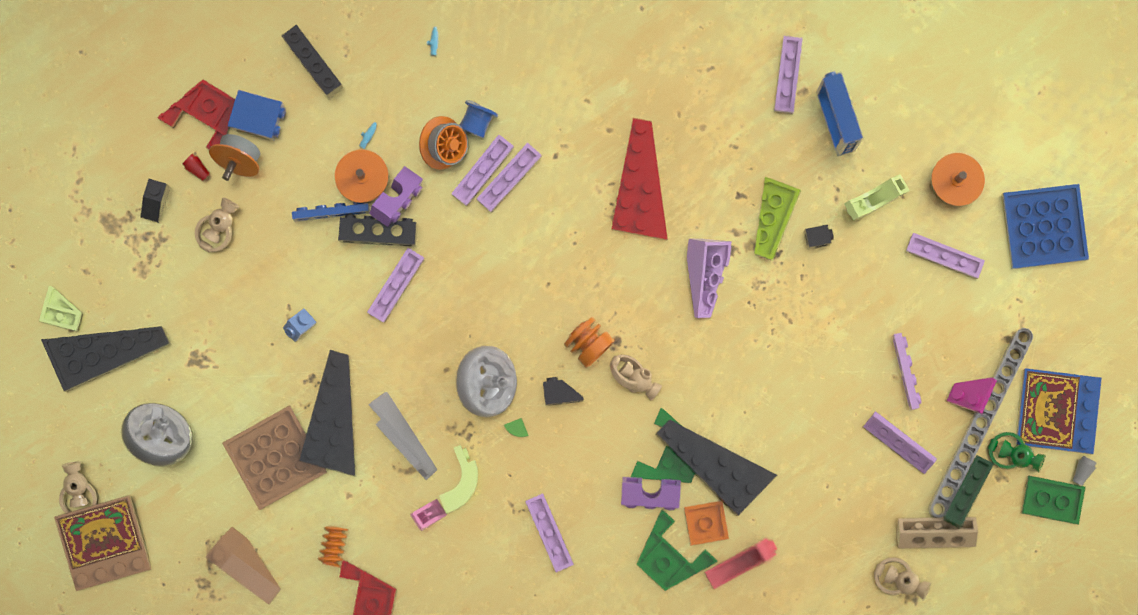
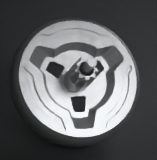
M146 403L136 406L129 411L122 423L121 436L124 445L135 458L146 464L170 466L181 461L190 450L192 432L188 422L179 412L166 405ZM147 435L148 438L145 441L142 437ZM167 438V439H169L172 443H171V444H170V443H167V442L164 441V439Z

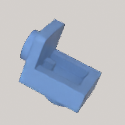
M302 309L286 322L283 329L286 335L296 342L301 335L312 328L317 322L305 309Z

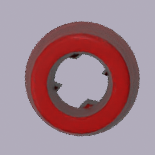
M192 153L182 163L185 170L202 181L210 175V172L198 155L195 156Z

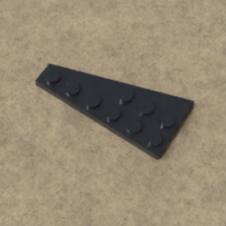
M162 326L41 339L64 392L170 345Z
M330 350L299 461L355 477L349 355Z
M668 420L655 433L736 516H739L777 476V474L672 420Z

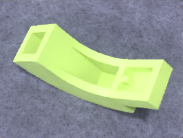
M897 175L869 192L847 201L844 205L852 219L858 220L896 200L910 190L902 176Z
M461 445L454 447L462 470L461 480L453 490L439 495L446 514L464 506L473 496L478 483L476 461L468 463L467 459H470L467 449H462Z

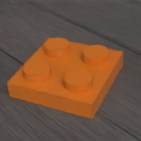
M722 501L684 507L690 545L729 539Z

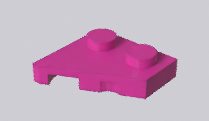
M990 377L954 383L947 401L982 414L997 380Z

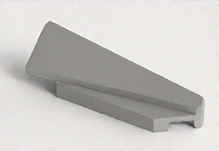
M387 392L383 393L369 404L381 418L376 423L377 427L427 480L437 471L436 466Z

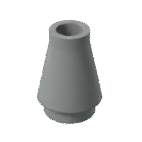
M1085 456L1081 460L1079 459L1072 481L1083 486L1084 482L1096 469L1097 462Z

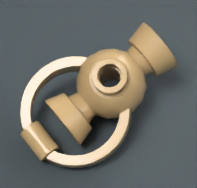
M224 197L220 205L222 208L216 209L210 215L203 217L195 227L196 241L199 247L208 253L224 249L232 237L231 213H234L239 206ZM207 220H209L211 228L206 229L202 235L210 241L219 243V232L226 231L225 241L217 248H212L213 246L201 240L200 229Z
M618 355L613 357L610 368L615 380L633 393L646 391V396L653 400L661 390L662 385L656 382L651 383L652 374L650 370L643 368L631 356ZM624 361V365L618 371L617 366L619 362Z
M81 461L61 465L64 472L68 474L63 481V488L59 495V503L65 513L71 512L64 503L65 491L72 496L70 507H79L89 503L87 498L82 495L86 488L92 495V505H96L97 494L95 489L87 483L86 478L82 474L78 473Z
M899 558L883 560L881 563H878L873 573L878 588L889 595H899L902 593L909 595L917 592V596L925 600L931 587V582L923 581L921 583L919 577L912 572L910 566ZM890 562H898L907 569V571L899 574L893 565L889 568L884 583H896L898 590L895 591L885 589L879 581V577H881L885 568L884 565Z

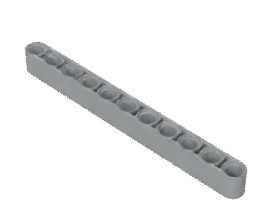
M1021 328L1014 333L992 377L997 380L996 384L1001 385L1002 392L997 394L994 390L992 391L988 400L994 405L992 411H988L985 408L982 414L974 413L929 504L928 512L932 517L940 518L945 516L1033 340V334L1029 329ZM1022 332L1027 335L1026 342L1019 340V333ZM1013 349L1019 353V357L1016 360L1010 356V351ZM1003 367L1010 369L1011 373L1008 377L1002 374L1001 370ZM978 418L984 419V428H979L976 425ZM969 435L976 437L977 442L975 445L968 443ZM961 452H965L968 455L966 463L961 462L959 459ZM953 469L958 470L960 473L958 480L951 478L950 473ZM945 486L951 489L949 497H945L942 494V489ZM935 504H940L943 508L940 515L936 514L933 510Z

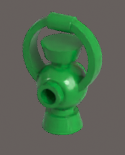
M1003 432L996 435L993 439L991 438L988 446L991 461L1002 469L1026 468L1032 465V468L1039 473L1046 457L1044 454L1034 455L1031 447L1027 446L1019 435L1012 432ZM1012 436L1021 443L1013 448L1007 440L1003 442L999 458L1010 457L1012 465H1002L994 458L993 452H995L999 441L997 440L1001 437ZM1024 453L1025 457L1020 459V455Z

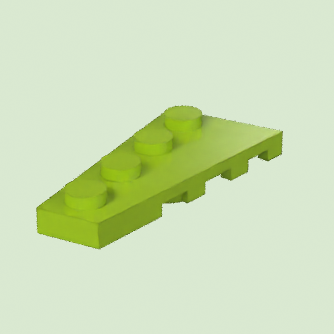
M765 177L755 255L773 261L801 189Z

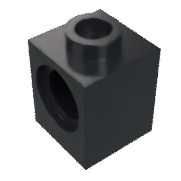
M828 224L804 230L807 250L830 246L831 240H834L833 231L828 228Z

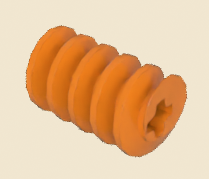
M334 526L324 527V530L329 532L322 535L327 540L326 542H321L325 549L319 550L324 557H318L317 560L322 562V564L341 568L336 562L343 560L338 554L344 553V550L339 547L346 545L341 539L347 538V535L342 532L349 529Z

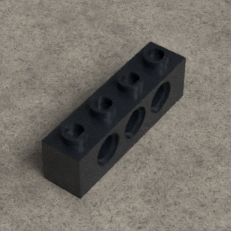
M297 24L281 35L285 43L328 99L344 89L341 82Z
M345 215V218L340 217L338 240L340 243L416 247L418 224L413 222L411 218H402V221L391 222L387 227L373 216H364V219L356 218V215ZM357 225L364 226V231L361 234L354 232V228ZM376 226H382L383 232L380 235H375L373 229ZM395 227L402 228L400 236L392 234Z

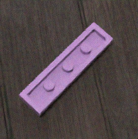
M783 37L774 108L776 112L791 114L794 112L803 38Z
M498 135L451 194L467 206L514 146Z
M527 143L479 195L477 201L492 212L542 155Z
M915 233L912 234L906 252L976 279L979 278L985 262L983 259Z
M407 248L367 313L384 323L425 258Z
M902 333L892 335V340L909 410H915L920 408L921 397L919 392L916 393L914 385H917L915 374H911L912 360L910 355L906 354L905 348H908L906 337H902Z
M876 411L863 426L923 474L937 460V458Z
M540 494L525 501L555 571L558 572L574 565L544 495Z

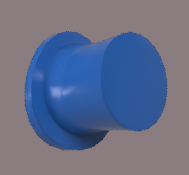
M466 100L465 104L468 107L459 125L470 134L484 138L489 123L493 117L497 118L498 114L474 101Z

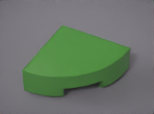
M522 418L504 425L505 429L516 437L529 436Z

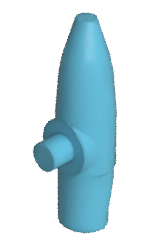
M434 27L432 30L431 41H427V45H430L431 56H437V27Z
M376 122L369 127L366 133H361L363 139L359 147L365 149L366 145L370 142L376 130Z

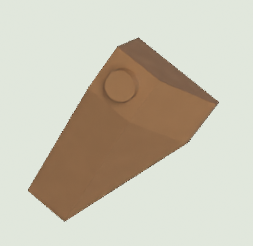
M231 527L218 540L206 556L208 560L267 604H270L281 590L248 538L234 527Z

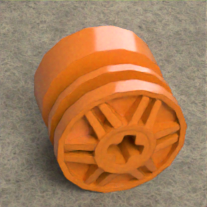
M593 317L577 326L564 343L566 348L575 343L570 352L573 354L580 349L582 353L579 355L578 360L586 368L593 364L615 342L607 331L600 336L597 334L601 328L600 324L596 325L593 329L591 328L596 321Z

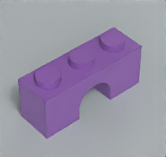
M404 166L391 185V188L399 196L390 197L383 192L373 203L369 214L387 227L391 222L395 223L401 216L400 211L402 209L406 210L412 202L411 198L413 196L417 197L421 192L423 178Z
M623 477L621 505H625L628 508L644 506L647 509L664 507L666 510L679 508L681 480L661 479L660 489L655 493H648L642 488V478Z

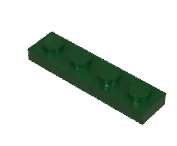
M976 455L943 521L959 529L962 528L994 463Z

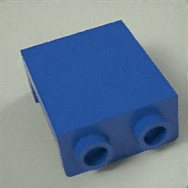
M238 90L228 127L234 131L240 130L274 141V138L279 136L281 126L278 125L280 119H283L285 116L286 108H284V104L281 101Z

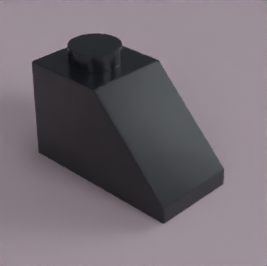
M148 179L143 194L140 218L157 223L160 222L170 190L168 184Z
M558 377L546 378L547 382H543L546 406L584 402L581 394L563 380H558Z

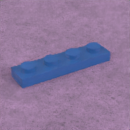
M353 202V205L347 206L346 203L334 204V207L327 208V205L315 206V209L308 210V207L296 208V211H292V219L294 222L343 217L345 215L369 214L370 207L368 203Z

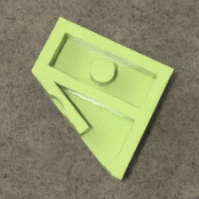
M49 286L39 321L77 331L82 312L54 287Z

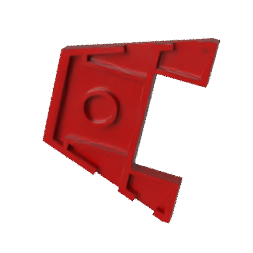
M202 79L157 118L173 128L181 114L185 112L215 130L206 146V149L209 150L211 146L220 144L222 136L228 134V123L235 98Z
M342 560L339 577L359 581L353 615H392L397 589L355 565Z

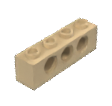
M967 517L961 529L943 521L944 518L898 519L896 533L898 548L976 547L978 537L976 517Z

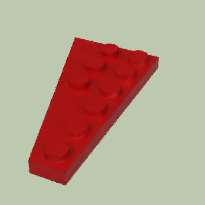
M633 118L611 230L668 241L652 121Z

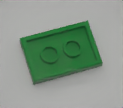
M1028 475L1021 514L1079 525L1086 487Z

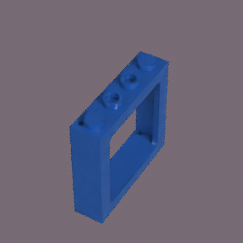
M836 71L829 72L822 79L816 94L838 157L856 151L863 140V135L842 73L836 74Z

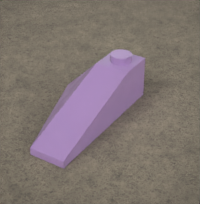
M702 238L689 239L687 263L695 318H711L718 297L716 291L719 283L722 284L724 277H722L724 267H728L730 261L731 241Z

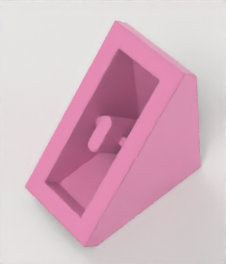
M435 499L410 515L420 531H423L447 514L439 501Z

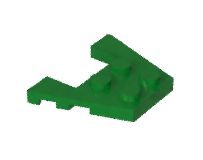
M660 408L654 424L662 427L668 420L678 422L664 409ZM666 445L657 468L637 461L631 477L649 480H681V483H691L695 474Z
M662 509L636 565L666 591L718 561L706 549L692 564L662 537L675 522Z

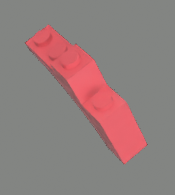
M765 538L704 573L712 588L716 589L741 574L771 560L772 557L777 555L775 551L778 549L773 540L769 541L768 538Z

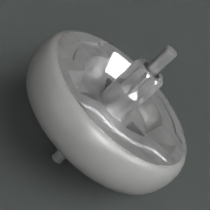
M480 346L469 351L460 362L456 375V389L463 406L472 414L480 417L499 415L509 407L517 387L516 370L509 356L494 346ZM481 366H482V368H483V370H484V373H482V374H481V372H480V367H481ZM481 389L484 390L482 397L480 396Z

